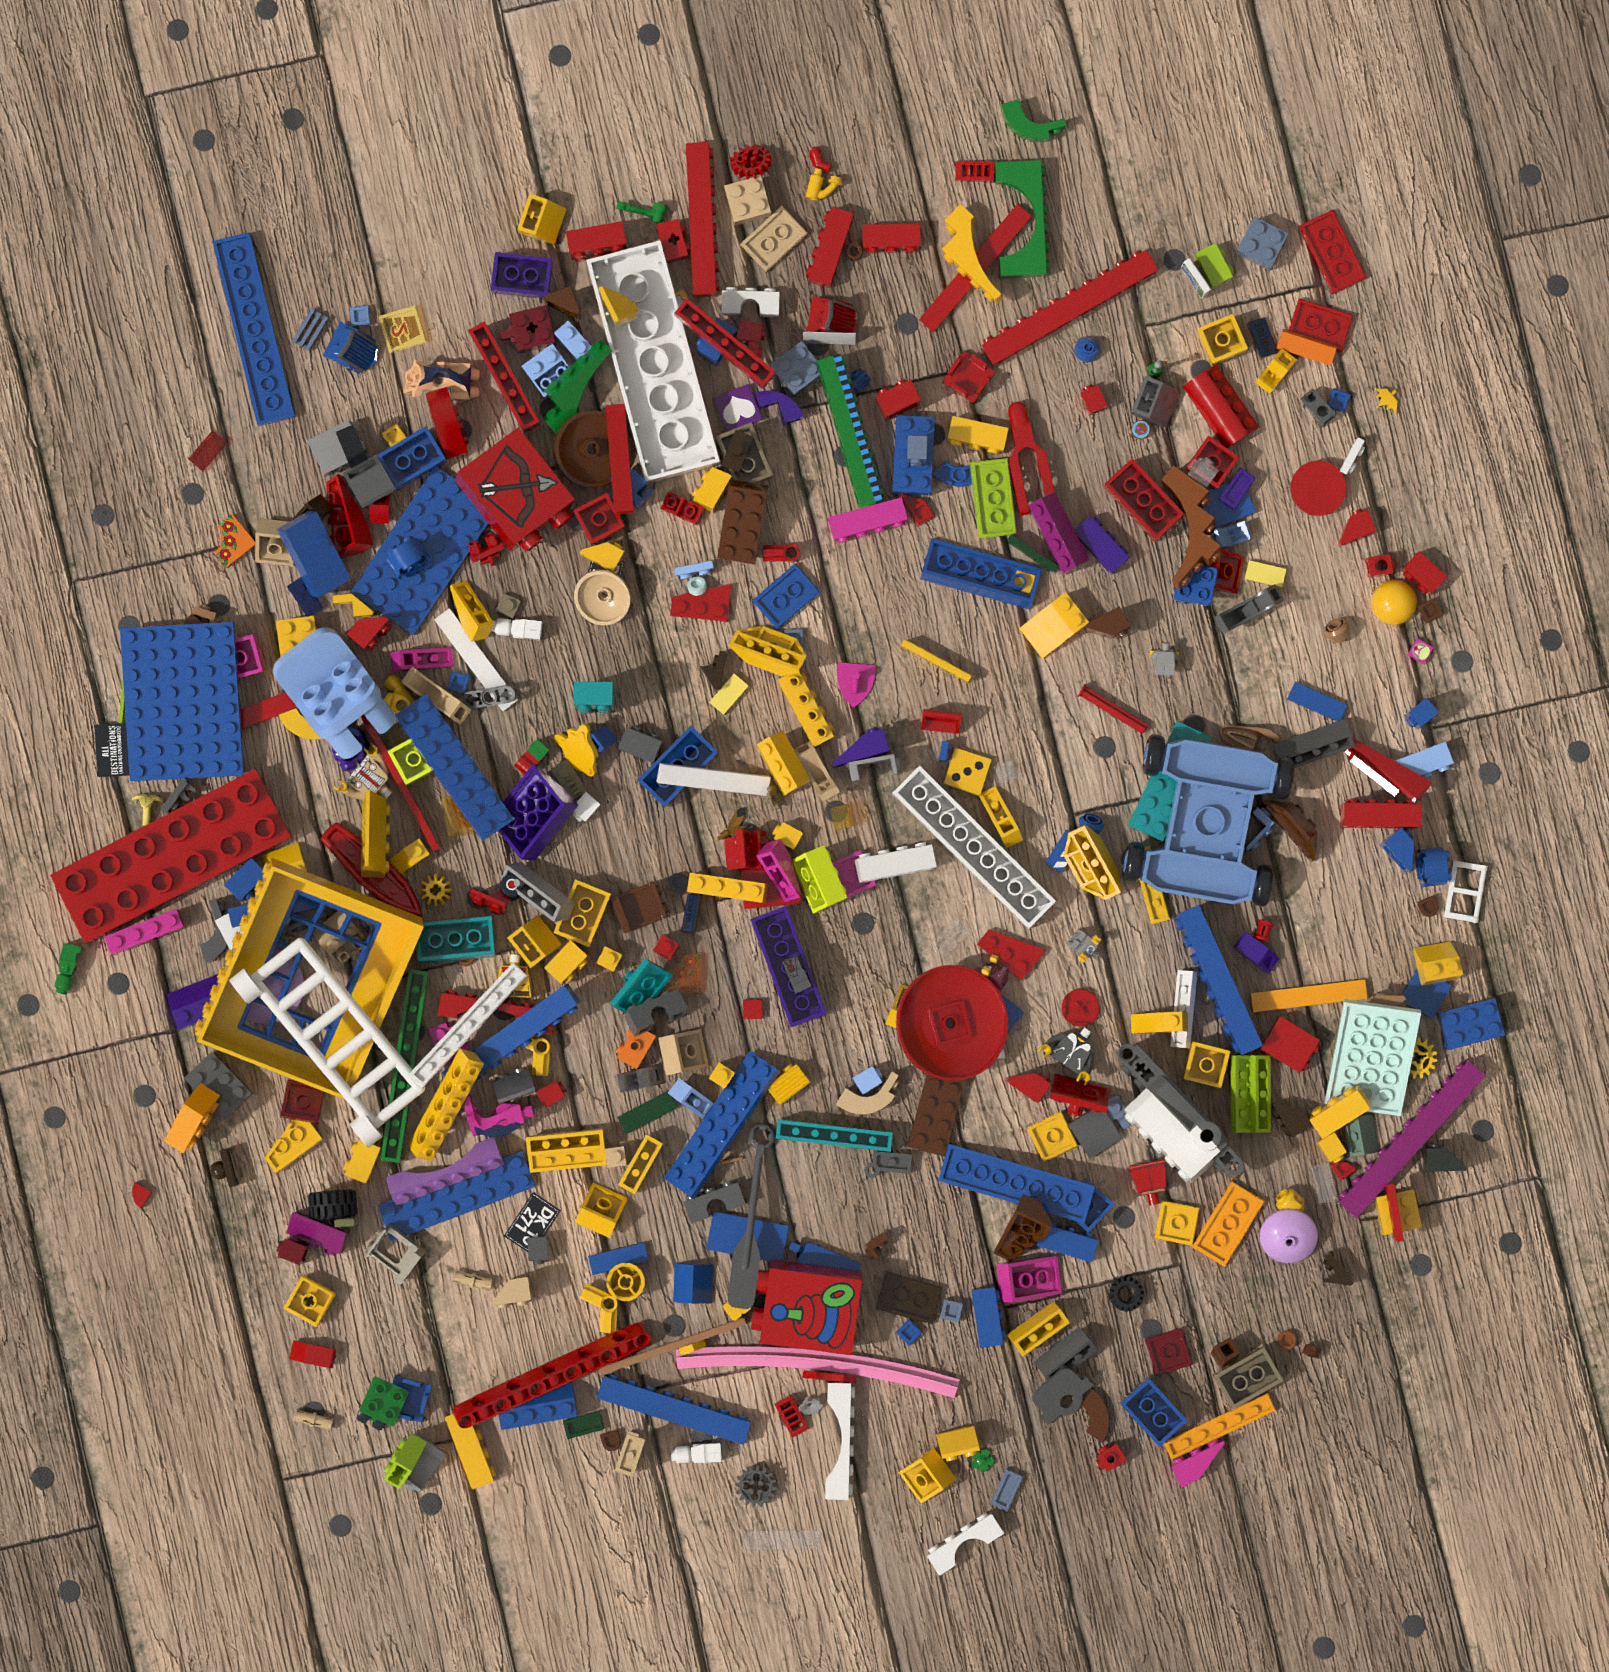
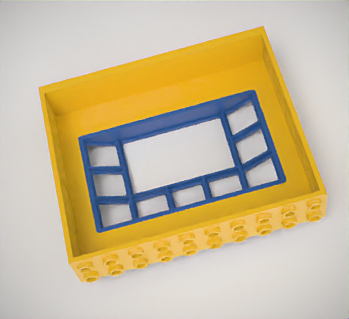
M271 858L270 862H266L263 867L262 880L259 879L254 889L256 890L255 897H251L248 902V913L242 916L239 924L241 925L240 932H236L233 937V948L227 951L224 959L226 960L225 967H221L218 972V983L212 986L210 1002H206L203 1007V1018L197 1021L195 1026L197 1042L345 1100L305 1050L298 1045L295 1038L290 1043L271 1035L277 1019L273 1012L265 1032L244 1024L251 1003L248 1004L239 995L229 979L243 968L252 975L271 959L276 946L284 949L289 946V943L281 941L279 938L287 919L290 918L309 926L304 937L308 943L314 930L318 929L362 947L345 988L380 1029L424 928L423 921L419 916ZM299 896L320 903L313 919L310 920L291 912ZM326 906L347 914L339 930L318 923ZM353 917L374 925L366 941L345 934ZM301 952L297 953L288 975L277 971L270 975L285 981L278 1001L285 997L303 957ZM259 996L252 1001L268 1007ZM287 1009V1012L292 1017L300 1020L298 1025L302 1030L305 1023L311 1024L316 1020L292 1009ZM349 1010L345 1011L324 1028L326 1034L320 1048L321 1053L326 1059L364 1030ZM370 1039L335 1067L336 1071L350 1087L357 1082L374 1043L373 1039Z

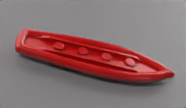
M338 822L331 825L324 832L321 841L346 870L375 898L416 916H423L413 889L390 862L389 872H385L384 878L361 877L362 839Z

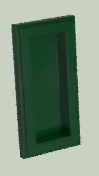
M600 1411L563 1420L567 1439L604 1430Z

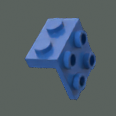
M1203 566L1198 573L1195 572L1192 575L1191 581L1186 587L1183 586L1180 591L1176 588L1174 589V600L1182 604H1187L1188 602L1210 606L1213 600L1218 570L1213 567Z

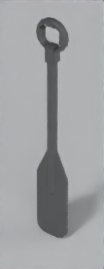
M766 1124L753 1126L748 1134L750 1144L756 1148L746 1232L733 1252L727 1297L729 1305L739 1309H749L755 1301L760 1252L753 1231L764 1149L769 1148L775 1140L773 1129ZM759 1128V1130L763 1131L767 1129L770 1132L767 1145H764V1143H754L755 1129Z

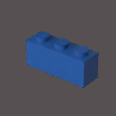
M1051 1222L1052 1226L1047 1236L1043 1240L1036 1242V1246L1091 1263L1098 1244L1095 1235L1084 1232V1235L1076 1234L1077 1230L1066 1227L1063 1230L1058 1228L1059 1224Z
M995 1287L971 1290L980 1348L1003 1345L1006 1335L1005 1329H1001L1000 1321H1003L1002 1309L998 1310L997 1302H1000L999 1290L995 1291Z

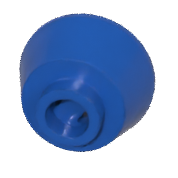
M1082 337L1075 344V355L1082 362H1093L1100 354V345L1092 337Z
M1084 814L1079 818L1080 827L1086 824L1097 834L1104 829L1105 824L1097 815Z

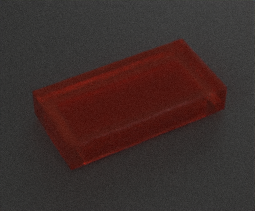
M212 430L188 460L204 472L228 442Z

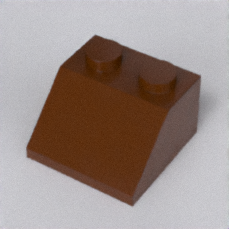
M1120 606L1084 626L1086 632L1110 639L1114 637L1119 639L1125 636L1130 628Z

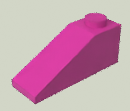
M452 648L398 650L390 653L392 672L409 671L411 667L416 670L454 667Z
M781 839L765 843L757 854V858L784 902L800 898L801 892L791 857Z

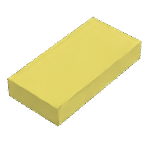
M1249 560L1244 580L1270 586L1276 584L1277 587L1282 588L1286 569Z
M733 674L709 703L724 715L748 688V685L737 675Z

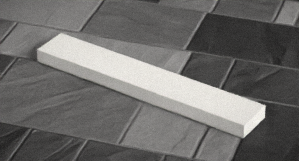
M450 608L434 619L485 688L506 685L474 641L471 642ZM507 689V692L501 693L500 697L512 696V692H508ZM488 691V693L491 695V697H492L493 699H495L494 694H493L492 692ZM516 698V700L510 703L499 704L498 706L504 712L516 703L518 699Z
M660 763L656 782L767 796V787H769L771 777Z

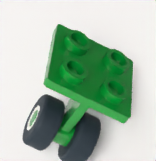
M374 1376L358 1411L357 1421L366 1423L368 1420L373 1421L372 1427L377 1430H382L385 1424L394 1426L409 1391Z

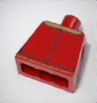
M1165 1160L1128 1166L1138 1196L1147 1195L1149 1206L1160 1204L1158 1192L1166 1191Z

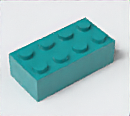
M574 681L573 705L580 714H592V710H598L599 714H611V711H615V686L613 682Z
M492 916L423 922L424 928L416 944L419 964L496 957Z

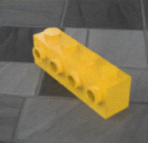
M804 672L786 675L778 679V683L813 747L816 748L833 739L835 730L831 722L827 723L824 716H826V713L821 705L817 706L815 702L817 696L813 689H808L806 685L808 679Z

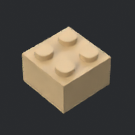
M757 176L756 179L750 178L724 185L734 226L771 216L761 176Z

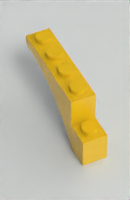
M960 204L944 220L946 230L954 237L942 248L943 258L950 265L954 263L958 267L956 270L963 277L968 276L974 288L977 290L980 288L984 291L983 295L988 301H994L998 305L1003 300L1002 295L989 281L976 256L973 239L975 218Z

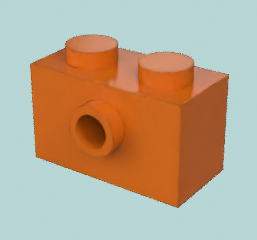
M629 1029L626 1034L628 1040L625 1044L621 1043L616 1051L619 1054L617 1058L638 1069L657 1036L647 1031L634 1037Z

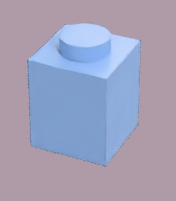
M871 1066L853 1077V1080L863 1095L881 1084L883 1075L878 1067L874 1069Z

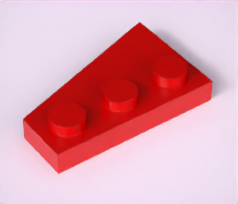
M731 584L709 588L705 593L698 596L690 593L673 596L670 616L727 622Z
M990 929L977 943L989 955L999 956L998 962L1021 980L1045 952L1044 949Z

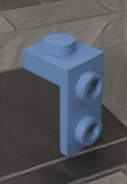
M1247 521L1225 528L1214 529V541L1221 545V548L1234 546L1253 539Z
M1257 807L1251 814L1264 828L1244 848L1245 851L1249 849L1253 851L1260 844L1258 840L1263 835L1267 837L1273 830L1271 826L1274 822L1269 818L1271 815L1263 807L1261 809Z

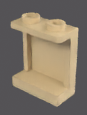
M628 1431L615 1468L616 1472L634 1476L646 1436Z

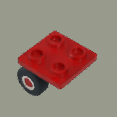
M507 874L501 880L500 890L486 895L471 889L470 900L475 906L489 908V911L493 914L500 915L501 913L505 915L509 902L521 897L517 894L516 889L522 891L523 885L515 887L514 880L519 878L514 874Z

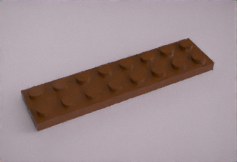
M951 1018L946 1019V1027L951 1029L954 1026V1021ZM926 1075L908 1143L909 1148L945 1157L965 1080L945 1081Z

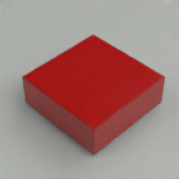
M743 1000V1019H762V1000Z

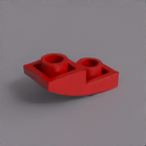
M668 492L660 509L698 526L706 508Z

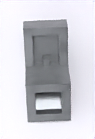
M660 1065L617 1074L621 1093L663 1084Z

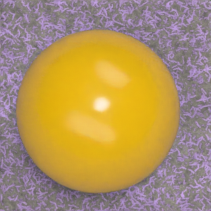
M1392 579L1381 583L1375 589L1371 605L1374 614L1379 620L1389 625H1399L1407 622L1414 615L1417 608V596L1408 583Z

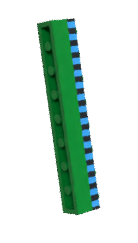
M836 354L816 360L858 508H863L883 502L884 492L877 483L879 478L876 467L873 468L871 460H874L873 454L866 444L868 436L861 427V423H863L861 413L856 410L857 398L850 389L852 386L850 375H846L845 368H847L845 357H841V354Z

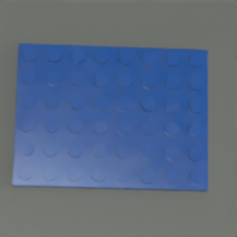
M235 622L120 628L130 781L244 775Z

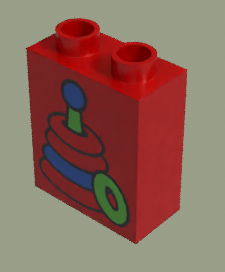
M771 1259L769 1271H758L756 1293L766 1294L764 1308H753L751 1330L761 1331L760 1343L852 1355L862 1285V1271Z

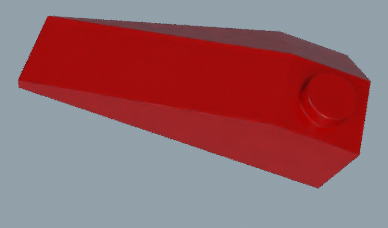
M337 474L326 482L327 501L333 507L330 511L331 518H328L332 535L329 537L342 559L363 553L374 544L368 524L341 475Z

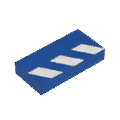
M1065 830L1045 862L1059 872H1062L1067 865L1064 857L1069 833L1067 830Z

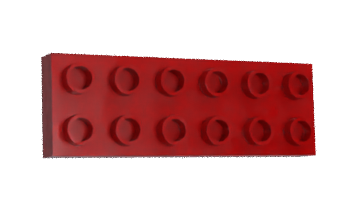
M254 769L58 870L50 876L84 943L89 944L293 837L257 769Z

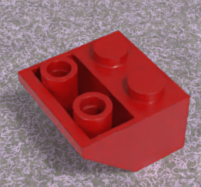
M386 617L358 619L347 632V635L366 652L369 649L372 651L378 645L379 637L381 635L385 636L390 631L391 621Z

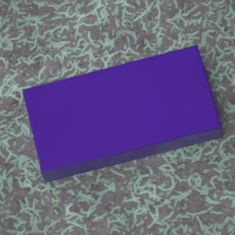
M1240 467L1218 500L1235 510L1256 477Z

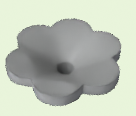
M808 1396L803 1401V1404L799 1406V1411L803 1415L817 1414L819 1409L823 1407V1404L818 1398L812 1399L811 1396Z

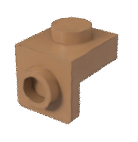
M201 604L200 607L194 606L192 614L210 620L209 623L220 622L218 614L211 612L210 607Z

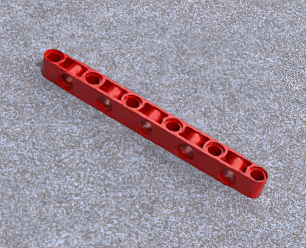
M634 1323L459 1403L453 1408V1415L460 1428H469L646 1347L651 1341V1336L643 1323Z

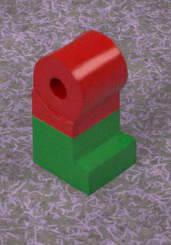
M536 739L514 766L525 775L532 764L538 765L550 750Z

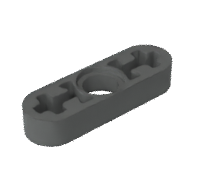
M513 685L472 690L464 694L463 704L473 709L510 703L516 700L518 691ZM507 689L508 692H512V696L500 697V694L507 692ZM488 691L492 692L495 696L493 702H489L486 699ZM471 695L473 698L480 696L481 700H477L472 703V701H469L468 698H470Z

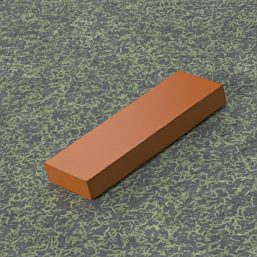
M1282 329L1276 347L1327 365L1332 364L1337 350L1335 345Z

